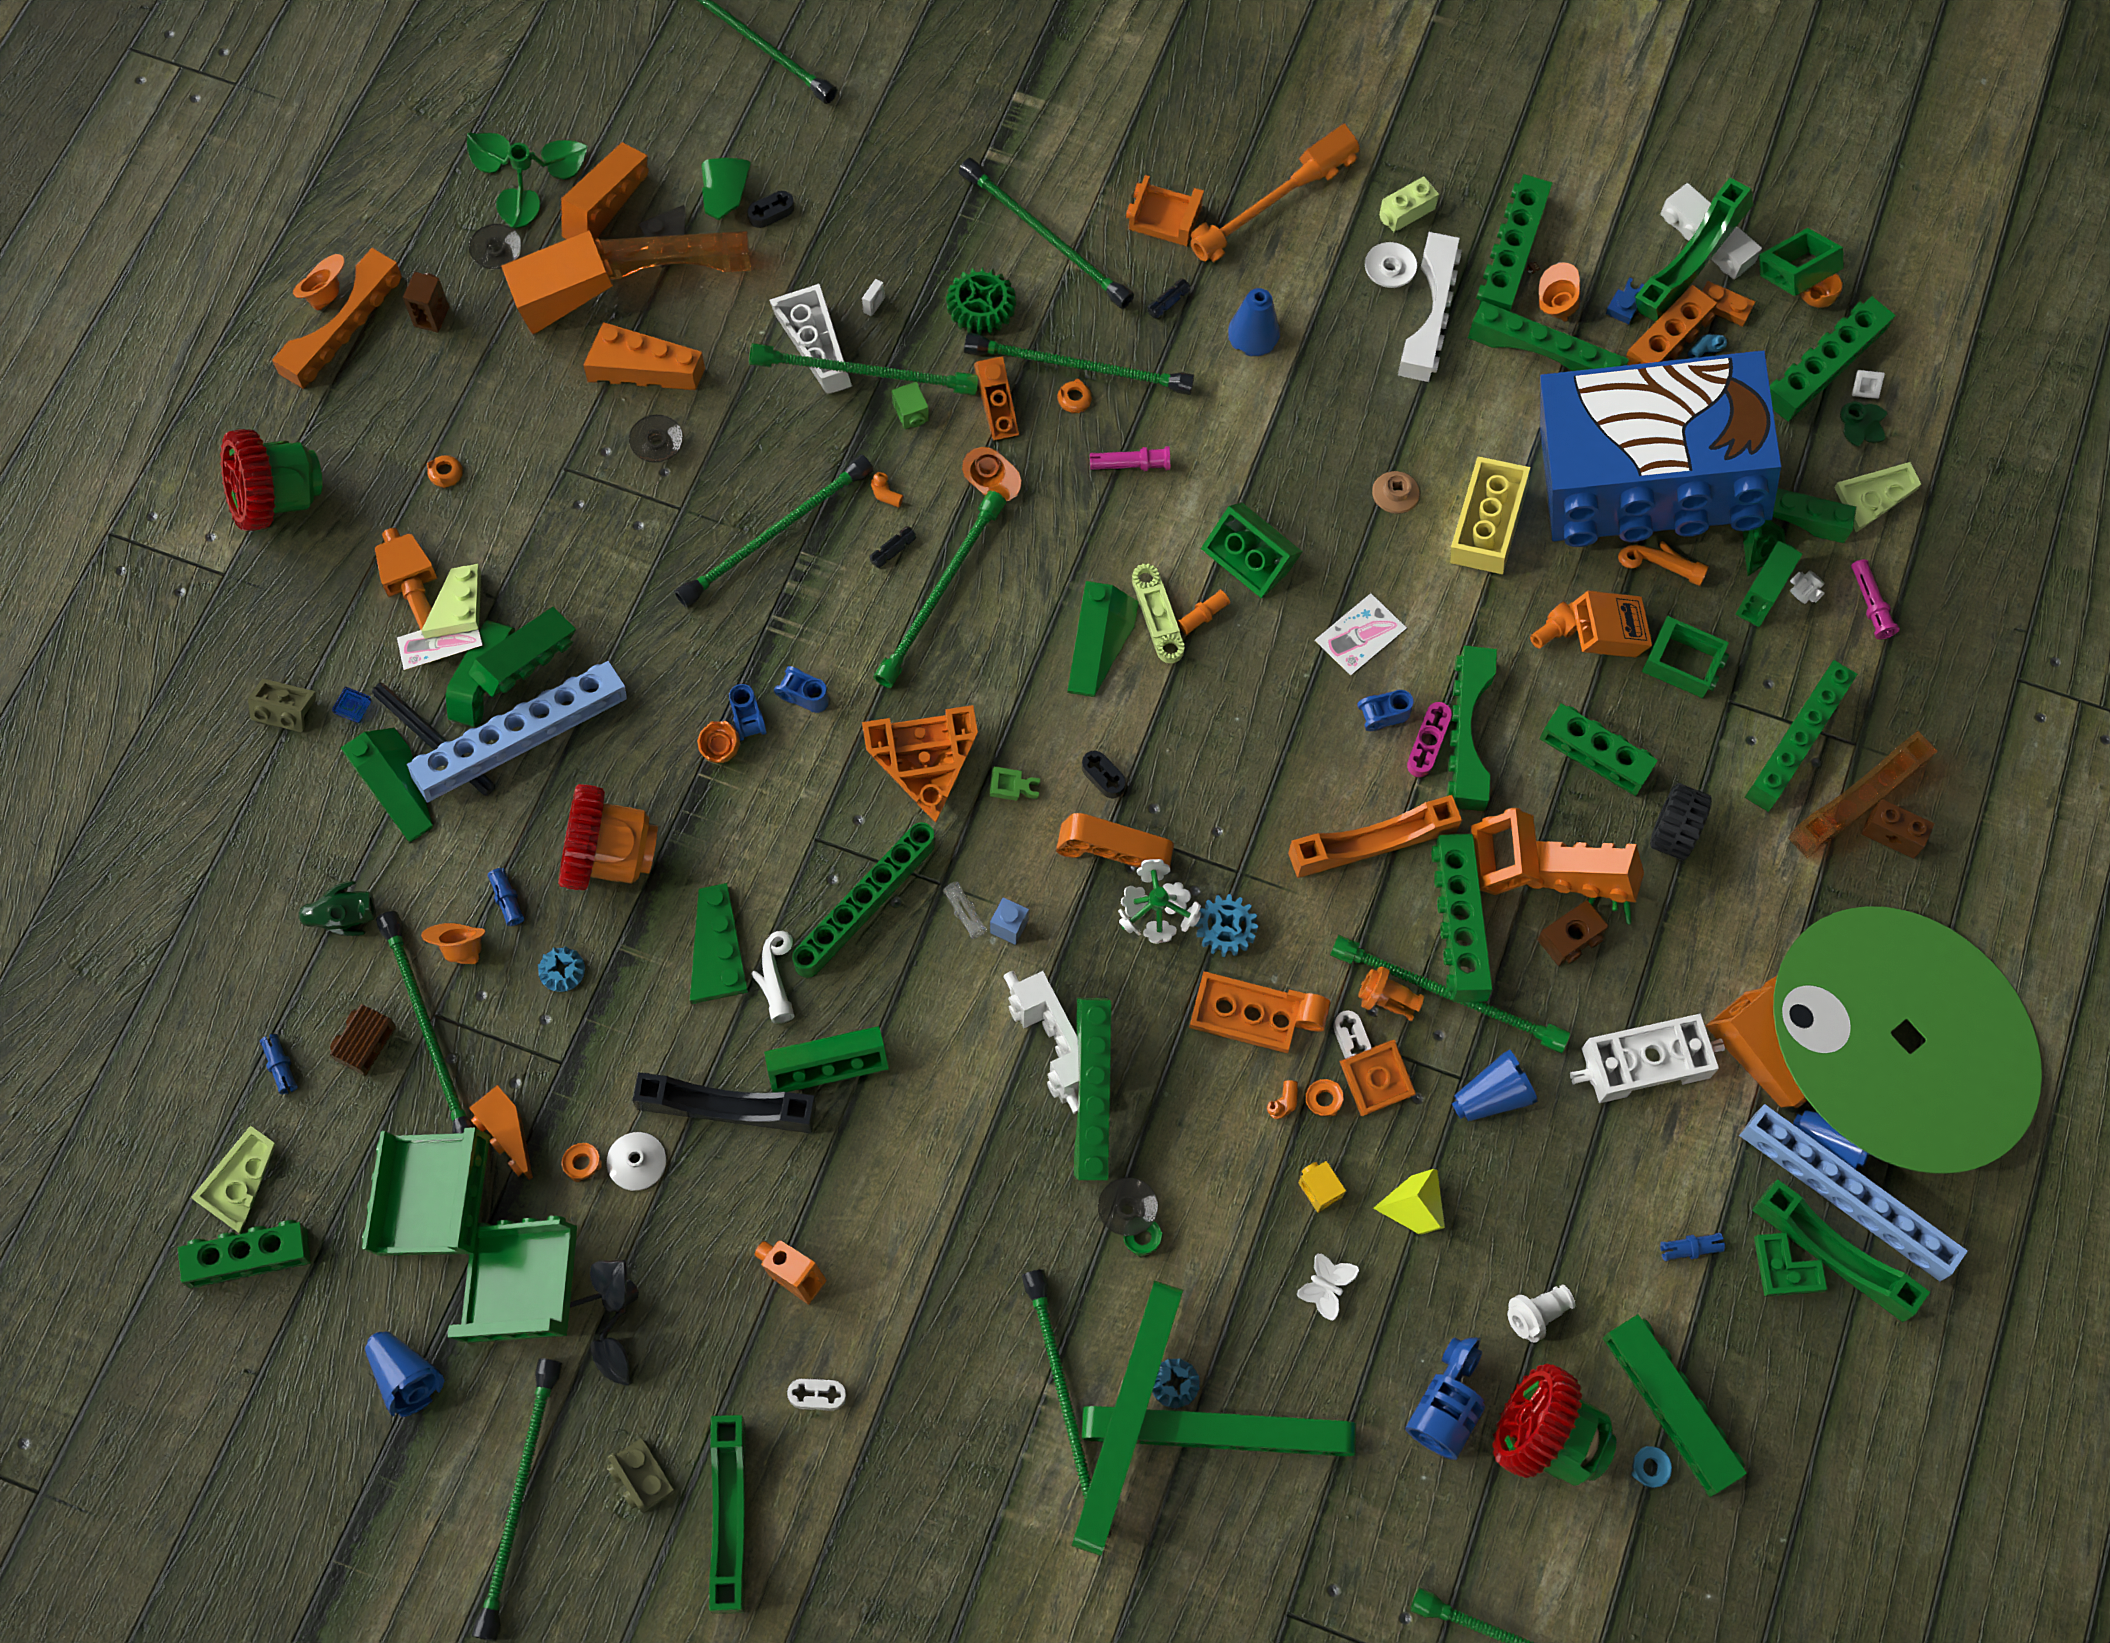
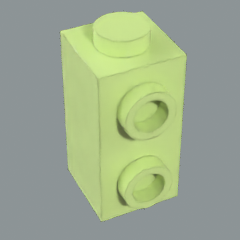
M1423 176L1384 198L1380 208V218L1385 225H1388L1393 232H1396L1435 210L1439 194Z

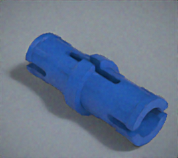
M497 868L490 871L487 876L494 889V900L500 906L507 926H516L522 923L524 916L516 900L518 895L509 883L505 868Z
M277 1034L269 1035L272 1047L265 1036L260 1040V1044L268 1060L266 1064L267 1069L273 1073L279 1094H288L285 1082H287L291 1092L295 1091L298 1086L289 1068L291 1065L290 1059L283 1052L279 1036Z
M1721 1233L1701 1237L1688 1235L1683 1240L1661 1242V1251L1673 1250L1661 1255L1664 1261L1683 1257L1696 1259L1702 1254L1724 1252V1243L1712 1244L1724 1239Z

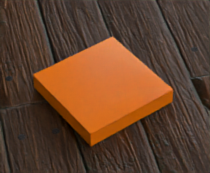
M1390 1040L1340 1060L1341 1067L1361 1116L1416 1095L1395 1040Z

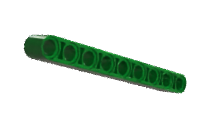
M1154 1280L1074 1535L1072 1547L1102 1556L1183 1289Z
M1083 1407L1082 1440L1104 1442L1114 1407ZM1147 1409L1136 1444L1327 1456H1355L1357 1424L1351 1421Z

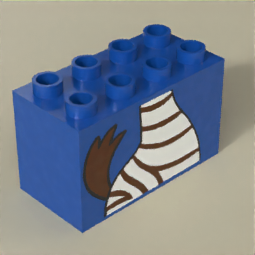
M1764 351L1540 375V433L1552 541L1565 540L1568 546L1584 547L1597 541L1598 537L1620 535V538L1624 541L1636 542L1649 538L1653 531L1675 529L1678 535L1695 536L1704 533L1709 526L1731 524V527L1735 530L1748 531L1762 526L1765 520H1772L1781 462Z

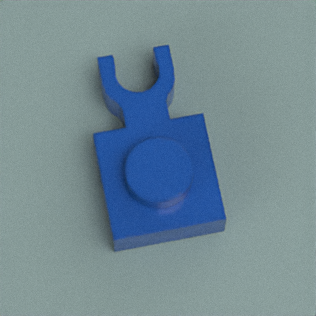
M1632 278L1628 279L1624 291L1617 290L1605 313L1628 325L1637 311L1635 296L1645 285L1641 283L1638 289L1631 288Z

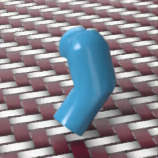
M1703 335L1690 349L1688 356L1689 358H1699L1705 352L1721 351L1726 347L1727 339L1723 335Z

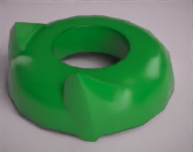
M1142 1217L1129 1222L1125 1227L1123 1238L1128 1250L1142 1258L1156 1251L1163 1239V1233L1155 1221ZM1140 1231H1146L1151 1234V1241L1146 1245H1139L1134 1240L1136 1234Z

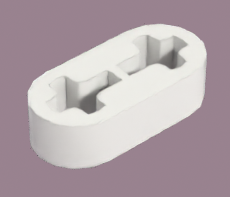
M1349 1010L1339 1013L1333 1027L1344 1057L1348 1058L1355 1055L1351 1054L1354 1048L1353 1041H1355L1358 1049H1370L1371 1045L1359 1016ZM1343 1019H1346L1348 1023H1354L1351 1028V1036L1346 1027L1341 1028Z
M797 1379L790 1384L787 1391L789 1401L795 1408L834 1411L840 1409L845 1404L847 1398L843 1385L834 1380ZM800 1386H805L806 1392L815 1393V1396H805L804 1401L799 1402L797 1396L793 1395V1393L798 1392ZM830 1388H835L836 1392L841 1394V1397L835 1398L834 1403L831 1404L827 1397H819V1393H829Z

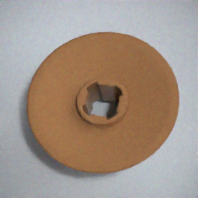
M1391 471L1382 474L1376 479L1373 484L1372 495L1380 508L1390 513L1399 514L1408 512L1416 506L1420 498V490L1416 481L1408 474ZM1398 487L1401 488V490H1399V491H1397V490L1394 491V490H1393V488H1398Z

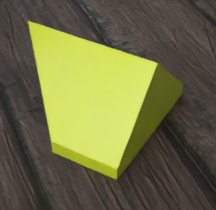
M1431 1169L1410 1176L1373 1209L1418 1234H1426L1445 1228L1438 1170Z

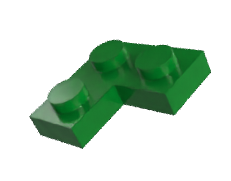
M1787 1233L1763 1234L1754 1237L1765 1297L1821 1293L1827 1290L1822 1260L1792 1262Z

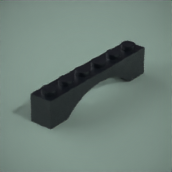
M642 1072L637 1074L632 1099L636 1109L639 1111L812 1134L816 1111V1101L813 1095L791 1092L751 1093L729 1091L696 1085L669 1076Z

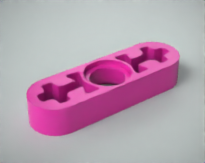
M1435 702L1427 709L1407 762L1408 771L1415 777H1425L1432 770L1452 716L1450 707L1445 703ZM1441 712L1442 718L1438 726H1432L1435 714ZM1432 734L1436 737L1437 743L1432 746L1426 745L1422 741V736ZM1421 753H1426L1424 765L1422 768H1418L1417 762Z

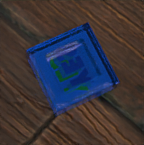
M345 686L332 711L336 715L359 724L372 700L370 696Z

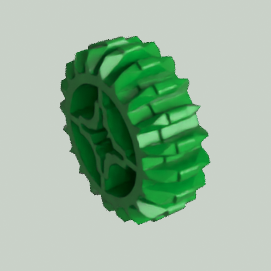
M983 267L980 272H976L972 268L969 275L962 272L961 279L954 278L953 285H949L946 296L947 312L951 315L953 323L958 322L960 329L967 327L969 333L977 330V333L980 335L982 331L987 330L991 335L992 328L1000 331L1002 324L1008 325L1010 318L1013 317L1016 307L1015 290L1011 288L1010 280H1004L1003 273L995 276L994 269L987 273ZM969 294L970 296L966 298V301L964 303H961V300L964 298V296ZM1001 299L1000 305L994 309L993 306L996 305V301Z

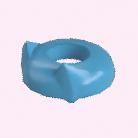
M1645 1446L1635 1455L1631 1474L1632 1477L1644 1486L1651 1488L1660 1487L1671 1476L1672 1466L1670 1459L1660 1448ZM1648 1458L1654 1460L1657 1464V1472L1652 1477L1648 1476L1643 1469L1644 1461Z

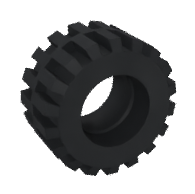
M1677 783L1670 791L1659 814L1650 839L1651 848L1682 861L1689 857L1709 815L1712 805L1711 795Z

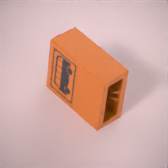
M1587 591L1572 603L1582 652L1636 658L1652 646L1642 597Z

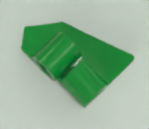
M712 158L702 163L701 169L704 186L702 187L705 214L721 220L740 206L751 167L749 160Z

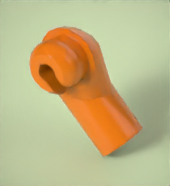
M878 472L874 474L871 487L876 499L899 508L903 501V495L890 491L887 482L888 477L885 473Z
M1284 1081L1283 1096L1274 1102L1270 1101L1268 1103L1267 1112L1272 1118H1284L1296 1109L1298 1082Z

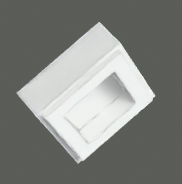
M875 279L862 297L863 313L872 316L884 300L883 282Z

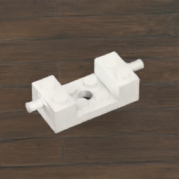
M1010 971L1003 976L1011 990V996L1008 997L1011 1004L1008 1006L1009 1011L1015 1022L1020 1020L1023 1028L1045 1019L1042 1021L1043 1027L1049 1037L1054 1036L1057 1042L1055 1049L1059 1057L1050 1062V1073L1047 1074L1050 1081L1047 1082V1085L1054 1098L1059 1096L1062 1104L1068 1102L1073 1114H1077L1079 1091L1078 1038L1043 971L1020 982L1015 972Z
M1701 1014L1589 1038L1582 1047L1586 1069L1570 1072V1078L1573 1084L1590 1081L1595 1089L1599 1103L1628 1097L1633 1090L1677 1080H1681L1683 1085L1710 1079L1719 1069L1714 1052L1724 1051L1725 1046L1722 1044V1039L1709 1040ZM1649 1048L1655 1049L1660 1055V1060L1657 1062L1648 1060L1645 1050Z

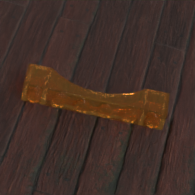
M747 231L600 240L605 254H602L601 257L603 261L608 260L613 271V275L609 276L610 279H622L638 270L665 264L701 265L723 272L751 271Z
M1917 731L1849 789L1798 824L1788 839L1808 859L1880 802L1881 799H1884L1927 765L1937 753V750Z

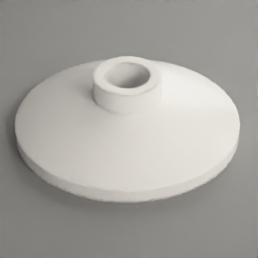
M1385 242L1376 245L1368 252L1365 260V269L1368 276L1375 283L1384 287L1396 288L1412 280L1416 273L1417 262L1415 256L1407 247L1394 242Z
M643 1132L629 1133L620 1137L611 1146L607 1155V1170L612 1180L621 1188L631 1191L644 1190L653 1186L663 1175L666 1168V1153L662 1144L652 1135ZM634 1154L640 1155V1160L637 1163L630 1162V1157Z

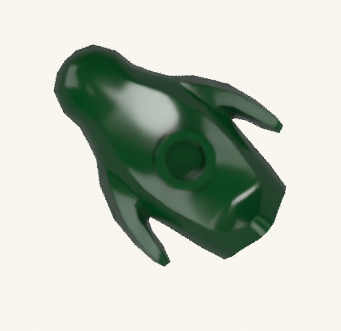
M356 881L340 883L326 891L317 901L301 907L299 910V920L304 926L321 927L342 936L364 935L365 931L354 930L351 927L367 923L376 918L373 894L368 891H345V889L356 884Z

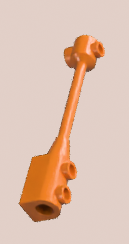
M1343 123L1308 148L1299 158L1303 166L1287 182L1221 229L1214 225L1209 227L1206 222L1196 228L1190 234L1192 238L1191 247L1195 255L1202 261L1211 259L1213 263L1225 255L1223 249L1227 246L1226 237L1294 188L1314 180H1320L1323 177L1329 181L1340 172L1337 167L1341 164H1344L1346 168L1358 159L1356 154L1360 148L1357 139L1346 124Z

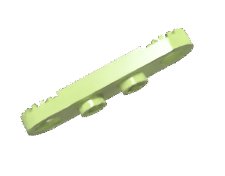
M1148 563L1147 565H1138L1132 574V583L1157 655L1163 662H1178L1184 654V643L1157 568ZM1143 573H1148L1153 577V580L1145 584L1138 577ZM1166 644H1174L1177 646L1178 651L1170 655V653L1164 652L1163 647Z

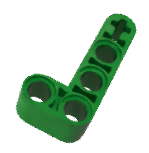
M489 620L485 621L479 631L482 646L467 651L448 684L446 690L448 720L475 728L479 726L484 713L483 696L486 691L469 675L475 659L515 632L514 627Z

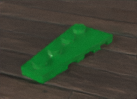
M727 883L699 888L690 990L691 1004L748 993Z

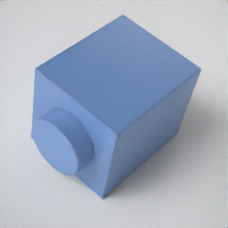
M1002 898L990 921V933L1016 945L1028 923L1029 909L1006 898Z

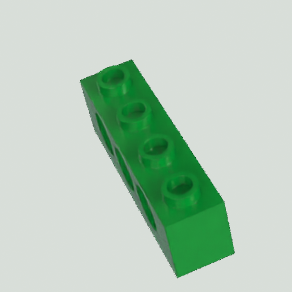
M1562 703L1556 709L1539 738L1541 741L1634 796L1638 794L1658 761L1647 750L1633 746L1625 737L1611 733L1601 723L1589 720L1582 716L1574 707L1565 706ZM1570 730L1579 732L1581 736H1574ZM1599 744L1603 746L1605 751L1598 750L1594 745ZM1619 759H1625L1629 765L1622 764Z
M296 1220L282 1221L278 1224V1227L268 1229L265 1226L252 1227L248 1229V1233L238 1235L234 1232L218 1235V1239L206 1241V1239H193L188 1241L187 1245L177 1247L181 1283L189 1289L311 1264L307 1228ZM276 1240H281L279 1249L270 1253V1244ZM246 1246H250V1253L248 1254V1256L239 1259L238 1255L240 1250ZM219 1252V1260L213 1265H208L209 1257Z

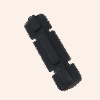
M1183 278L1179 279L1174 284L1175 287L1171 286L1157 298L1158 301H1153L1148 305V314L1154 319L1161 316L1163 310L1167 311L1181 299L1180 296H1184L1190 291L1189 282Z
M909 526L899 531L900 535L896 534L880 547V551L876 550L870 555V562L876 568H881L887 563L886 559H892L905 548V544L909 545L916 539L915 532Z

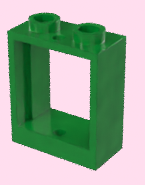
M1806 228L1759 255L1760 276L1791 295L1797 296L1844 269L1843 247L1821 234ZM1808 252L1816 256V258L1800 267L1790 263Z
M1778 540L1735 615L1760 627L1803 553L1797 551L1792 545L1784 544Z
M1667 616L1642 672L1703 698L1707 690H1714L1720 676L1715 675L1718 667L1723 669L1729 657V654L1725 652L1729 642ZM1670 638L1713 657L1703 680L1660 662Z

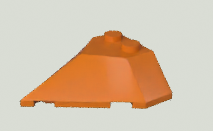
M973 705L945 709V715L898 723H891L890 718L862 722L866 751L936 823L978 734Z

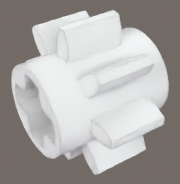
M1811 570L1806 574L1798 572L1790 580L1795 585L1790 590L1791 593L1804 604L1809 600L1816 603L1825 594L1820 589L1825 583Z

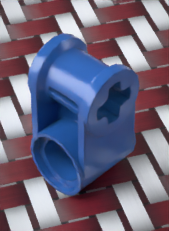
M788 666L786 668V675L781 684L774 688V693L782 700L794 703L811 712L824 711L829 705V696L825 683L795 667ZM814 693H821L817 698L810 697Z
M745 684L734 686L730 690L729 699L740 741H743L744 737L754 734H767L752 688ZM741 697L749 699L745 704L736 703Z
M1396 690L1360 700L1357 705L1359 710L1363 712L1366 721L1364 724L1366 731H1376L1407 721L1410 718L1413 707L1412 695L1405 690ZM1400 703L1406 708L1400 710L1395 708L1394 704Z

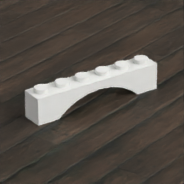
M1432 232L1428 234L1421 269L1427 277L1432 291V313L1426 323L1415 334L1406 339L1398 376L1429 382L1431 372H1437L1440 357H1436L1435 354L1436 350L1441 351L1444 335H1440L1441 328H1446L1449 316L1448 313H1444L1445 307L1450 308L1453 292L1449 291V286L1455 285L1458 271L1453 270L1454 264L1459 265L1462 249H1457L1459 238Z

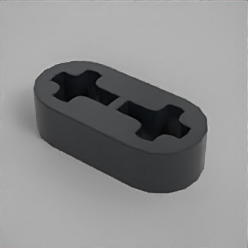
M778 191L752 203L748 208V217L751 225L756 228H763L791 215L794 211L793 196L787 191ZM779 202H783V204H787V205H786V206H782L781 204H778V203H779ZM760 212V214H764V216L760 217L759 215H756V213Z
M1100 751L1087 752L1082 759L1084 775L1104 796L1111 799L1121 796L1124 793L1126 783L1123 774ZM1090 761L1094 763L1099 761V769L1102 772H1100L1096 767H1092L1090 769ZM1105 777H1107L1111 782H1115L1117 780V789L1113 786L1108 788V780Z

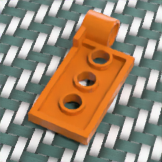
M1203 971L1189 1028L1288 1054L1294 1027L1315 1032L1323 1031L1331 1002L1326 997L1317 994H1306L1290 989L1287 993ZM1226 1000L1231 1003L1233 1009L1229 1013H1221L1218 1011L1216 1004L1219 1001ZM1248 1008H1256L1260 1012L1261 1017L1255 1021L1246 1018L1244 1011ZM1276 1015H1283L1288 1019L1289 1025L1279 1028L1273 1023V1018Z

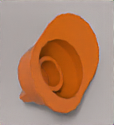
M334 254L322 260L305 279L296 285L293 295L296 298H305L315 310L323 309L339 293L337 275L343 269L344 257L341 254Z
M1558 263L1548 268L1540 278L1539 305L1544 313L1558 319L1561 318L1564 322H1567L1568 317L1579 308L1580 276L1574 265Z
M979 447L971 450L965 456L962 465L964 477L986 496L988 491H995L1002 495L1006 501H1010L1017 496L1021 489L1020 473L998 451L989 447Z
M443 923L428 927L422 932L421 937L428 943L438 945L447 961L475 964L479 960L478 954L481 951V937L485 935L486 931L482 928H473L457 923Z

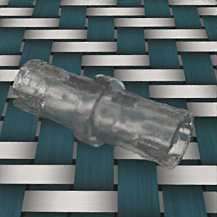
M953 882L946 886L943 892L955 910L954 915L956 919L962 921L971 939L983 935L987 929L975 911L976 906L974 902L968 900L959 882ZM959 901L962 902L964 908H965L966 911L968 912V914H969V916L971 917V919H969V918L967 917V915H966V913L964 912L963 908L961 907Z

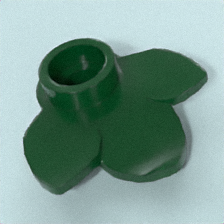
M1857 401L1845 404L1840 411V418L1845 424L1843 433L1846 439L1856 447H1859L1864 440L1871 443L1883 442L1886 437L1879 422L1888 413L1876 404L1863 405Z

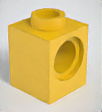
M1327 1161L1320 1165L1314 1162L1302 1170L1303 1175L1298 1183L1317 1213L1343 1198L1346 1190Z

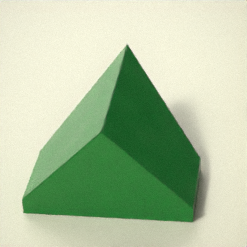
M1765 520L1764 524L1756 529L1742 531L1747 577L1764 566L1778 540L1786 544L1784 529L1770 520Z

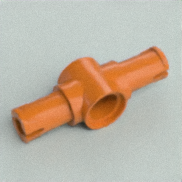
M1562 602L1556 606L1547 616L1546 624L1531 634L1530 640L1536 648H1542L1555 637L1560 638L1563 635L1565 638H1568L1578 630L1572 605L1573 602L1570 604Z

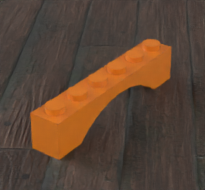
M371 248L355 266L353 290L339 314L317 331L288 341L272 359L278 374L302 389L309 382H312L321 368L333 359L336 351L349 341L352 333L365 323L368 315L374 308L381 305L389 291L399 284L402 275L397 262Z
M1450 795L1425 802L1406 813L1368 827L1337 833H1317L1292 840L1288 854L1296 876L1300 878L1436 839L1439 835L1457 833L1462 819L1454 798Z

